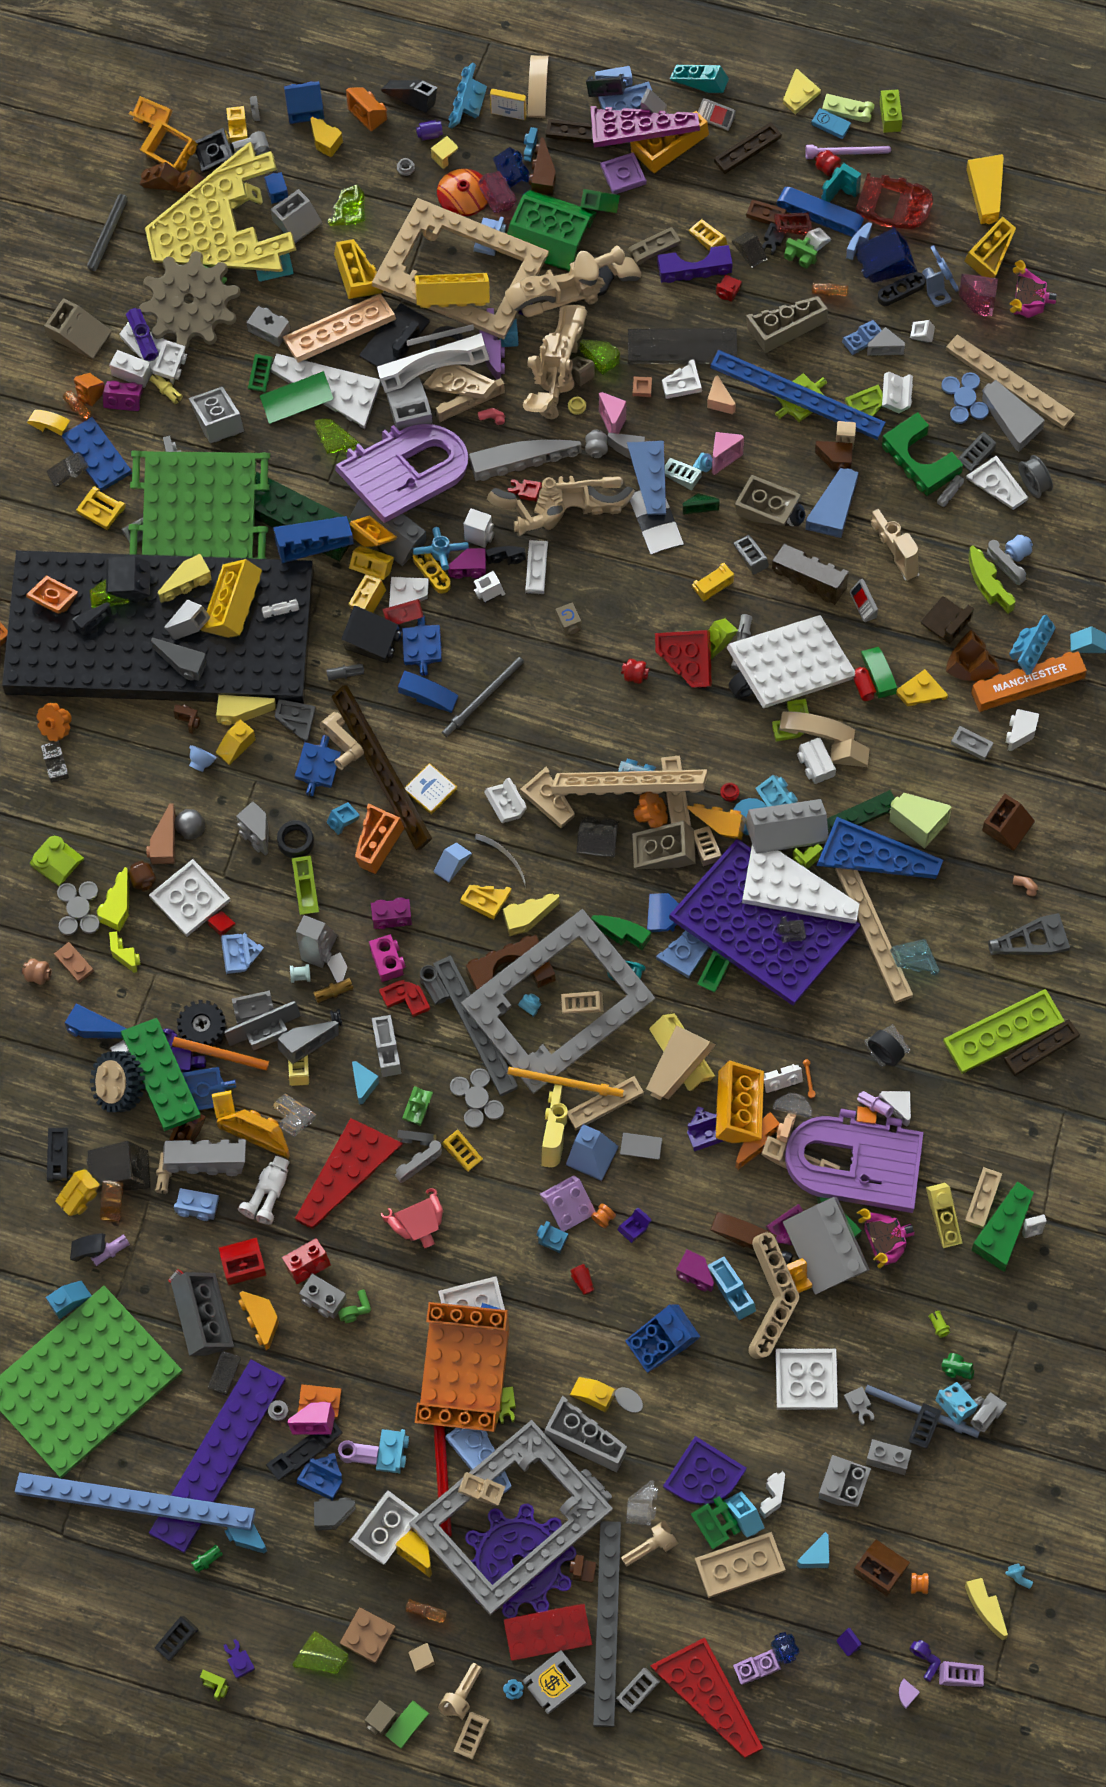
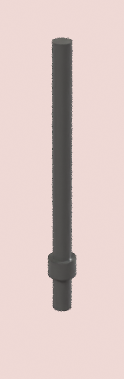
M518 657L460 715H456L451 720V723L442 731V734L448 737L456 728L459 729L464 724V720L524 663V660Z

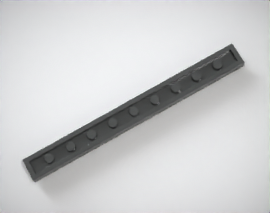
M600 1522L593 1727H614L621 1522Z

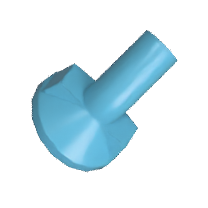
M1020 1564L1009 1566L1008 1571L1005 1572L1006 1575L1013 1578L1018 1584L1030 1589L1033 1581L1022 1577L1025 1566H1020Z

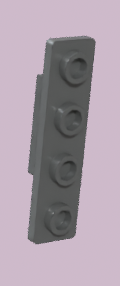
M292 1001L226 1029L224 1033L229 1046L248 1039L254 1051L277 1041L283 1033L288 1032L284 1023L301 1015L296 1001Z

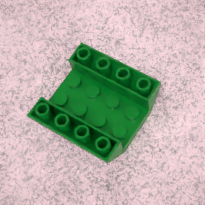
M529 190L523 194L510 222L507 234L548 250L549 253L544 263L570 272V264L575 262L579 244L587 227H591L596 212Z

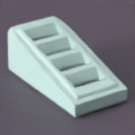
M670 458L665 464V476L690 490H693L701 478V470ZM673 465L674 468L672 469V471H668L670 466ZM679 468L680 471L678 474H675V471Z

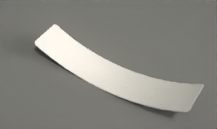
M475 834L476 840L486 842L503 852L517 867L525 884L523 873L513 856L494 840L480 834Z

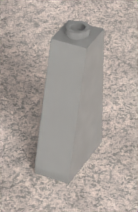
M997 380L992 384L988 383L982 390L983 403L988 406L998 425L1019 452L1043 429L1045 420Z

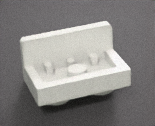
M510 778L505 779L501 785L487 788L484 792L501 823L521 818L527 809L524 800L519 795L516 786Z

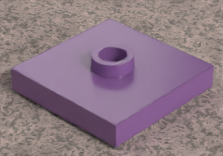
M634 152L600 163L612 194H618L646 185V179Z

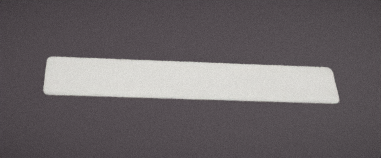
M474 325L407 340V346L474 330Z

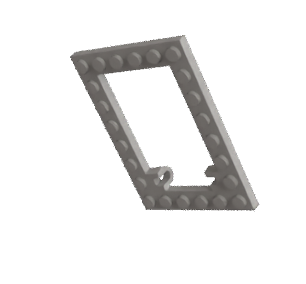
M581 909L461 1002V1005L511 1067L558 1076L653 1002L655 997L586 912ZM580 937L627 996L553 1054L542 1044L535 1053L532 1052L528 1055L498 1018L505 1014L512 1006L504 995ZM520 1077L533 1094L548 1083Z
M532 1420L469 1473L481 1479L493 1481L514 1462L525 1472L529 1469V1465L532 1462L535 1464L540 1460L572 1495L560 1508L561 1513L568 1521L492 1585L440 1527L442 1523L472 1499L458 1493L462 1479L409 1523L410 1527L490 1616L613 1511V1508Z

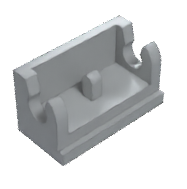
M270 990L232 999L237 1024L274 1009Z
M623 1133L620 1155L659 1160L662 1138Z

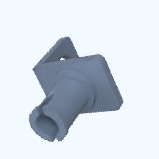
M930 267L924 269L922 274L926 279L927 295L934 306L938 307L951 302V297L945 290L943 272L934 273ZM943 295L945 299L938 301L935 297Z

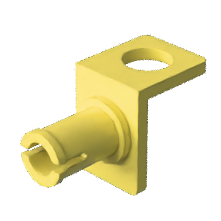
M245 183L247 197L231 202V207L236 209L248 200L261 205L263 203L261 190L258 187ZM252 190L257 194V198L253 196Z

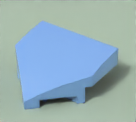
M245 933L243 935H222L221 943L226 974L246 971L264 947L260 944L257 945Z

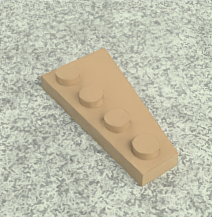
M459 364L437 368L423 384L425 389L484 399L498 386L494 380Z

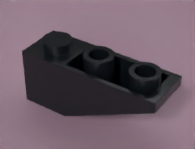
M390 80L381 88V92L427 113L435 105L437 87L423 80Z

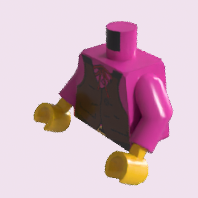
M1022 260L1015 262L1016 267L1013 268V272L1015 274L1020 273V275H1018L1016 297L1010 302V305L1013 306L1010 311L1026 318L1043 313L1045 303H1056L1057 293L1046 292L1047 283L1026 269V265Z
M865 1208L858 1211L857 1214L863 1216L858 1220L859 1223L867 1221L864 1230L875 1256L873 1260H876L877 1263L880 1262L877 1267L881 1268L884 1265L896 1263L906 1248L905 1238L914 1235L912 1225L908 1224L900 1227L897 1218L872 1213Z

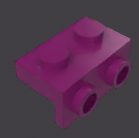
M107 381L103 391V407L139 411L143 384Z

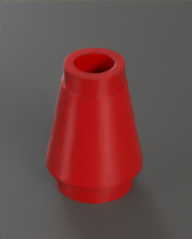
M585 1264L570 1270L571 1278L581 1292H583V1295L594 1291L589 1268H586Z

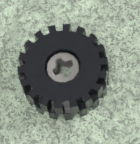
M198 1000L199 1004H195L194 1001L190 1002L191 1006L188 1007L186 1005L183 1007L184 1012L180 1011V1018H177V1029L180 1038L217 1048V1043L221 1044L223 1042L222 1037H225L224 1031L227 1029L223 1011L221 1008H218V1005L215 1003L212 1005L211 1001L208 1000L206 1003H203V1000ZM200 1021L207 1023L204 1025L205 1028L201 1029L198 1026Z

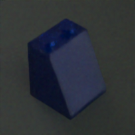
M896 228L856 246L858 250L856 254L857 259L864 267L861 269L862 273L872 283L917 272L909 245Z

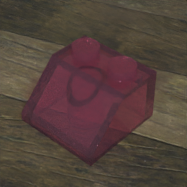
M962 274L959 296L973 313L981 316H992L998 279Z

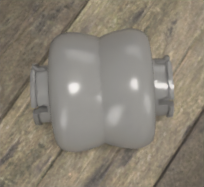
M592 430L586 435L585 451L588 455L600 458L607 453L608 436L601 430Z

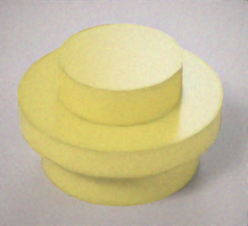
M573 397L568 403V409L572 414H582L586 410V402L581 397Z

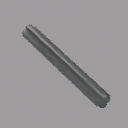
M119 194L87 264L89 270L96 271L127 203L126 195Z

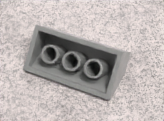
M821 799L748 810L745 824L756 854L827 842V814Z

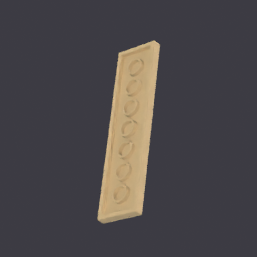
M707 770L557 773L551 788L552 794L565 796L569 793H576L577 795H586L587 793L603 795L612 792L617 795L624 794L625 792H633L634 794L652 792L659 794L663 791H671V793L690 791L697 793L704 790L708 774Z

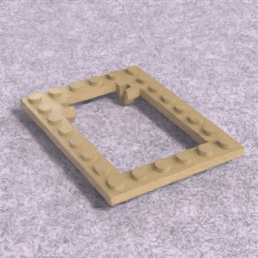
M417 198L376 273L372 286L416 304L414 276L418 274L416 270H412L409 275L406 272V266H403L421 232L426 239L435 241L442 229L523 261L510 287L522 279L537 276L549 251ZM506 295L495 315L470 304L463 307L457 306V304H449L448 307L431 305L428 308L464 324H473L474 328L501 339H505L519 312L510 306Z

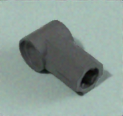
M432 965L424 966L420 970V983L426 988L433 1003L440 1005L449 999L450 996L437 975L436 968ZM430 973L434 977L432 979H426L424 978V975Z

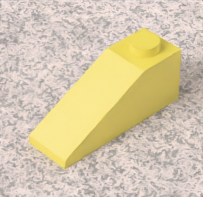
M219 695L216 712L217 721L222 725L236 724L240 719L244 722L276 710L275 698Z

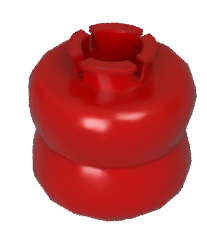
M830 150L820 152L817 155L818 157L815 158L816 168L826 176H832L834 170L837 167H841L840 157L835 156Z
M628 659L627 664L623 663L621 674H624L625 681L641 684L644 679L647 680L649 668H646L647 664L644 661Z

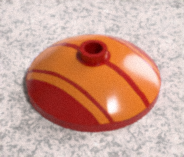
M456 169L447 173L440 180L437 187V198L442 208L464 217L472 216L479 213L488 204L490 186L487 179L479 172L471 169Z

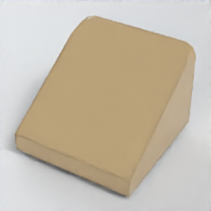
M428 1643L409 1652L415 1672L435 1665Z

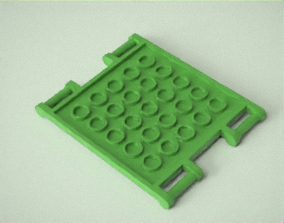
M131 451L133 469L130 488L144 489L143 525L129 524L130 554L137 555L138 531H143L142 555L196 556L201 554L202 557L253 558L254 533H259L258 558L253 559H267L265 558L268 527H254L255 491H269L268 460H270V453ZM140 458H145L144 483L139 482ZM256 460H261L260 484H256Z

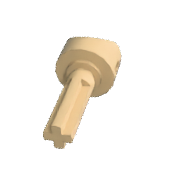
M665 1520L651 1528L654 1537H651L621 1557L626 1566L654 1551L659 1546L667 1552L679 1544L673 1534H671V1528Z
M473 1663L455 1694L446 1693L438 1706V1710L444 1716H459L461 1720L464 1719L470 1708L465 1699L482 1670L481 1666Z

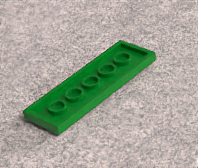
M154 1018L122 1030L121 1036L128 1052L137 1057L135 1061L139 1060L141 1063L138 1068H143L144 1072L140 1073V1076H145V1080L141 1081L145 1084V1090L163 1131L201 1118L197 1105L158 1019Z

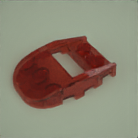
M867 173L856 207L857 214L878 225L900 229L917 228L927 220L933 204V196L928 188L918 183H909L907 179L901 177L894 179L889 178L890 176L882 175L881 178L871 177V173ZM882 187L901 193L893 219H885L874 213Z

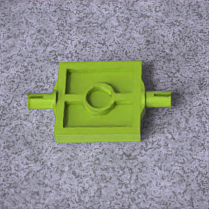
M804 373L792 381L822 395L823 393L820 391V388L827 384L823 377L814 383ZM775 396L783 407L775 413L778 419H781L788 413L798 422H801L813 413Z

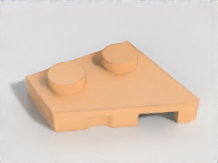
M788 1113L784 1124H779L777 1140L784 1143L788 1142L796 1119L795 1114Z

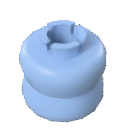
M1017 535L1013 540L1006 543L1005 554L1008 553L1014 561L1020 562L1024 557L1032 553L1033 544L1030 543L1032 541L1029 537Z

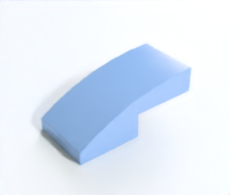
M868 222L854 235L847 247L846 258L853 260L858 245L866 247L871 234L872 223Z

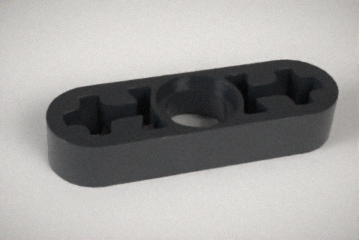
M915 272L880 289L877 298L879 304L889 306L922 290L925 286V276L920 272ZM904 286L907 290L905 292H898L896 288Z

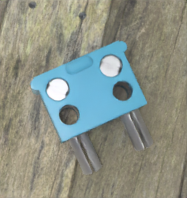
M956 1382L944 1390H939L936 1397V1402L958 1425L962 1420L974 1414L977 1406L984 1401L981 1396L973 1400L967 1394L966 1390L971 1388L969 1382L962 1385Z

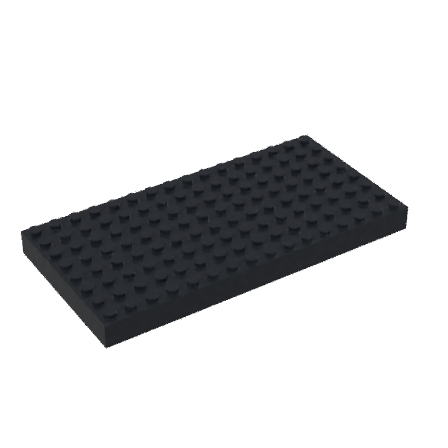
M16 550L2 681L5 695L218 702L219 695L275 698L276 704H278L279 699L304 704L314 577L313 561L293 560L282 563L281 559L203 557L210 570L212 580L203 586L199 585L186 594L182 593L175 596L171 601L161 603L158 591L183 561L194 556ZM135 556L150 561V595L135 603L107 594L106 561L108 558ZM247 559L262 569L260 581L257 584L255 596L251 601L249 613L244 621L243 631L240 635L228 638L199 630L174 640L164 628L187 600L202 605L207 611L223 564ZM46 575L78 591V595L68 610L61 613H56L27 598L26 594ZM297 600L299 610L293 612L289 610L288 613L276 616L272 614L271 617L264 618L262 607H272L274 604L290 603L289 601ZM108 602L112 614L83 636L74 627L72 619ZM152 637L205 653L207 663L200 680H188L180 675L153 649Z

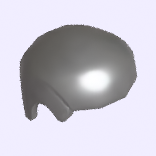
M185 809L175 818V828L185 839H196L205 830V821L196 810Z

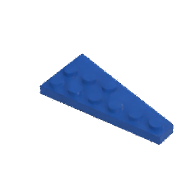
M837 817L817 866L936 879L943 860Z

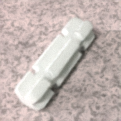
M297 600L289 601L290 603L274 604L272 607H262L264 618L271 617L272 614L276 616L288 613L289 610L292 612L299 610Z

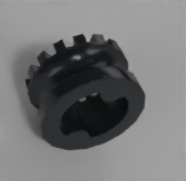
M337 1009L335 1012L330 1010L331 1020L337 1021L340 1026H343L340 1009Z

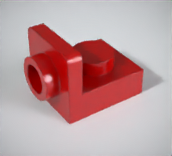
M725 274L721 283H718L716 286V295L723 300L732 302L742 285V281Z

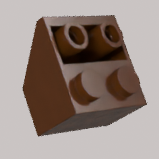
M1004 793L984 821L982 831L1015 851L1035 823V820L1021 803Z
M875 1540L857 1563L853 1573L888 1596L910 1562L878 1540Z

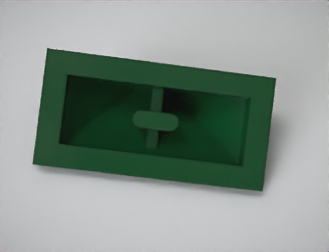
M697 493L683 502L682 513L685 515L718 511L720 500L719 498Z

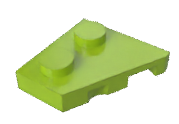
M876 385L845 398L847 406L874 416L882 407L883 393L879 385Z

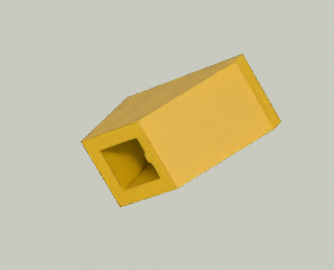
M312 116L310 120L316 150L332 157L343 143L342 132L338 128L331 127L323 120Z

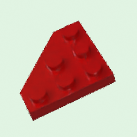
M710 630L655 633L656 653L667 661L668 665L677 674L681 675L693 688L712 687Z

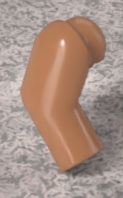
M1014 875L1013 885L1027 888L1026 893L1029 896L1037 894L1038 885L1032 879Z

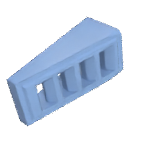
M630 66L595 72V79L619 77V74H624L623 81H626V87L632 86Z

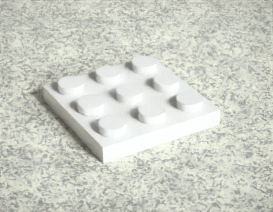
M193 859L149 894L152 901L186 937L231 901L228 895Z
M776 1349L777 1410L838 1408L836 1349Z

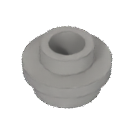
M403 158L398 162L397 171L399 174L407 176L414 172L415 166L410 159Z
M274 1401L268 1407V1414L273 1420H283L288 1415V1407L283 1401ZM280 1407L282 1410L280 1413L274 1412L275 1408Z

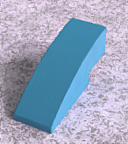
M722 1257L709 1264L708 1268L714 1281L738 1320L756 1312L754 1301L745 1290L744 1284L726 1258Z

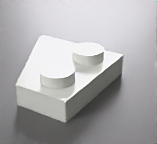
M391 577L389 607L419 599V601L428 599L429 579Z

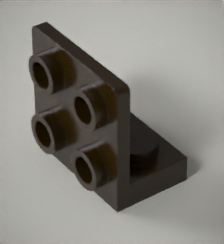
M942 596L921 620V624L945 642L951 644L973 618L974 608L969 604L965 609L960 608Z

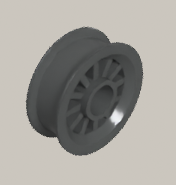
M1032 455L1027 462H1019L1018 470L1021 479L1034 497L1040 498L1043 492H1051L1053 490L1050 473L1037 456Z

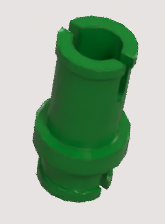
M214 1545L203 1555L199 1554L196 1557L197 1559L191 1562V1565L194 1566V1570L199 1574L203 1569L207 1570L209 1565L219 1557H222L223 1554L218 1546Z

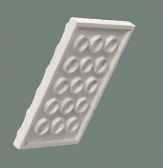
M821 615L739 640L727 646L729 653L763 708L852 680L855 677V670Z

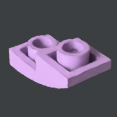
M772 1649L733 1665L741 1685L781 1670Z

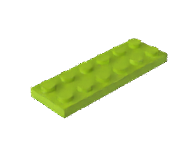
M1044 989L944 1038L943 1042L963 1074L1047 1033L1065 1021L1047 990Z

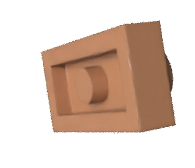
M70 942L54 953L55 957L78 983L94 972L93 968Z

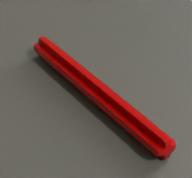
M433 1425L439 1498L449 1490L445 1426ZM451 1517L440 1525L449 1537L452 1535Z

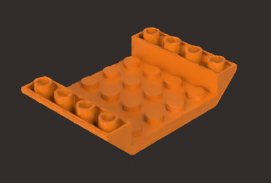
M429 1302L426 1320L429 1323L422 1392L420 1403H417L415 1423L495 1432L501 1410L509 1339L508 1310Z

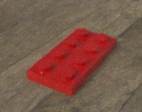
M584 1603L503 1619L511 1661L592 1645Z

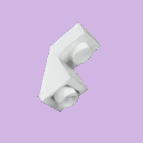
M783 1471L780 1474L776 1472L767 1479L766 1489L773 1499L769 1497L761 1503L762 1507H760L759 1513L764 1519L781 1507L785 1473Z

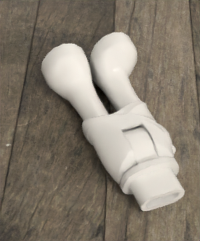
M275 1156L273 1162H270L269 1166L264 1168L260 1174V1181L255 1188L256 1191L249 1203L242 1202L238 1211L250 1219H254L256 1216V1220L260 1223L272 1224L274 1220L272 1209L276 1198H279L288 1173L287 1167L290 1162L282 1157ZM264 1194H268L263 1207L257 1213Z

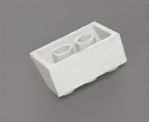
M387 1491L349 1543L365 1555L384 1565L395 1551L397 1541L411 1529L409 1523L419 1514L390 1491Z

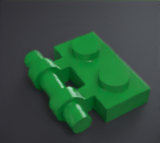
M720 1496L713 1499L717 1506L713 1510L707 1503L691 1513L692 1518L711 1549L730 1539L725 1531L731 1529L734 1535L741 1531L737 1525L736 1518H733L728 1510L729 1506L726 1502H723ZM719 1513L722 1514L726 1521L724 1525H721L716 1517Z

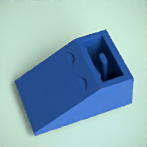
M670 1304L625 1341L645 1371L649 1373L688 1348L701 1336L681 1307Z

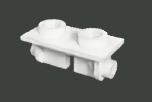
M792 1064L781 1068V1074L777 1070L764 1073L766 1093L803 1082L801 1067L799 1068V1065Z

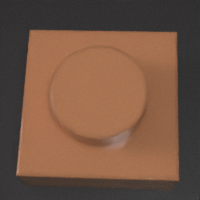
M634 377L633 396L651 397L652 378Z

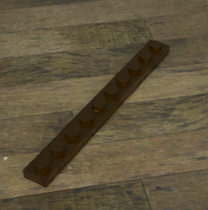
M342 685L331 697L354 739L362 747L365 759L396 815L401 818L404 829L416 850H421L432 840V837L349 687Z

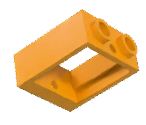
M158 119L141 146L140 151L160 164L167 162L181 172L186 168L190 156L196 152L198 144L192 138ZM166 132L187 143L174 165L154 154Z

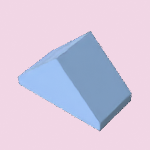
M458 843L444 849L434 869V873L449 883L472 853Z

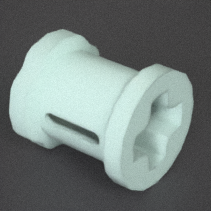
M309 964L303 967L290 966L291 983L298 980L311 981Z

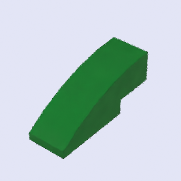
M875 647L861 651L864 664L870 672V677L877 691L878 699L896 694L897 686L881 649Z
M593 915L591 917V920L603 934L621 946L627 940L640 950H643L651 940V931L628 920L601 915Z
M713 951L699 979L698 985L715 993L732 963L716 951Z

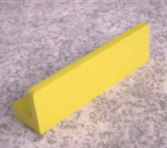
M675 1013L663 1015L649 1029L663 1052L676 1025L684 1029ZM705 1059L684 1081L689 1091L694 1090L701 1082L711 1081L715 1077Z

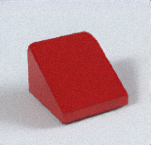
M222 911L207 920L208 925L221 937L235 925V922Z

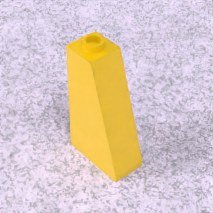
M1003 154L971 159L967 162L966 170L981 224H992L999 219Z

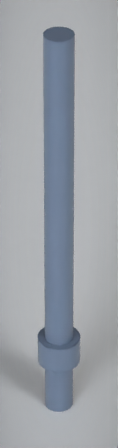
M867 1385L865 1392L917 1414L921 1410L919 1405L870 1385ZM924 1411L925 1415L935 1418L936 1414ZM943 1415L939 1417V1423L954 1428V1431L962 1434L964 1432L978 1438L980 1432L973 1427L965 1425L966 1422L961 1421L958 1425L951 1418Z

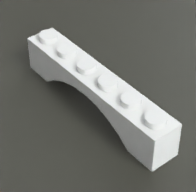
M478 334L378 366L377 368L385 393L403 388L417 376L435 368L455 364L474 365L489 360L482 334Z

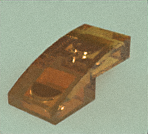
M103 1180L100 1220L120 1222L123 1183Z

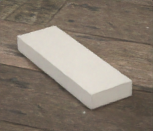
M529 540L526 593L544 594L548 541Z

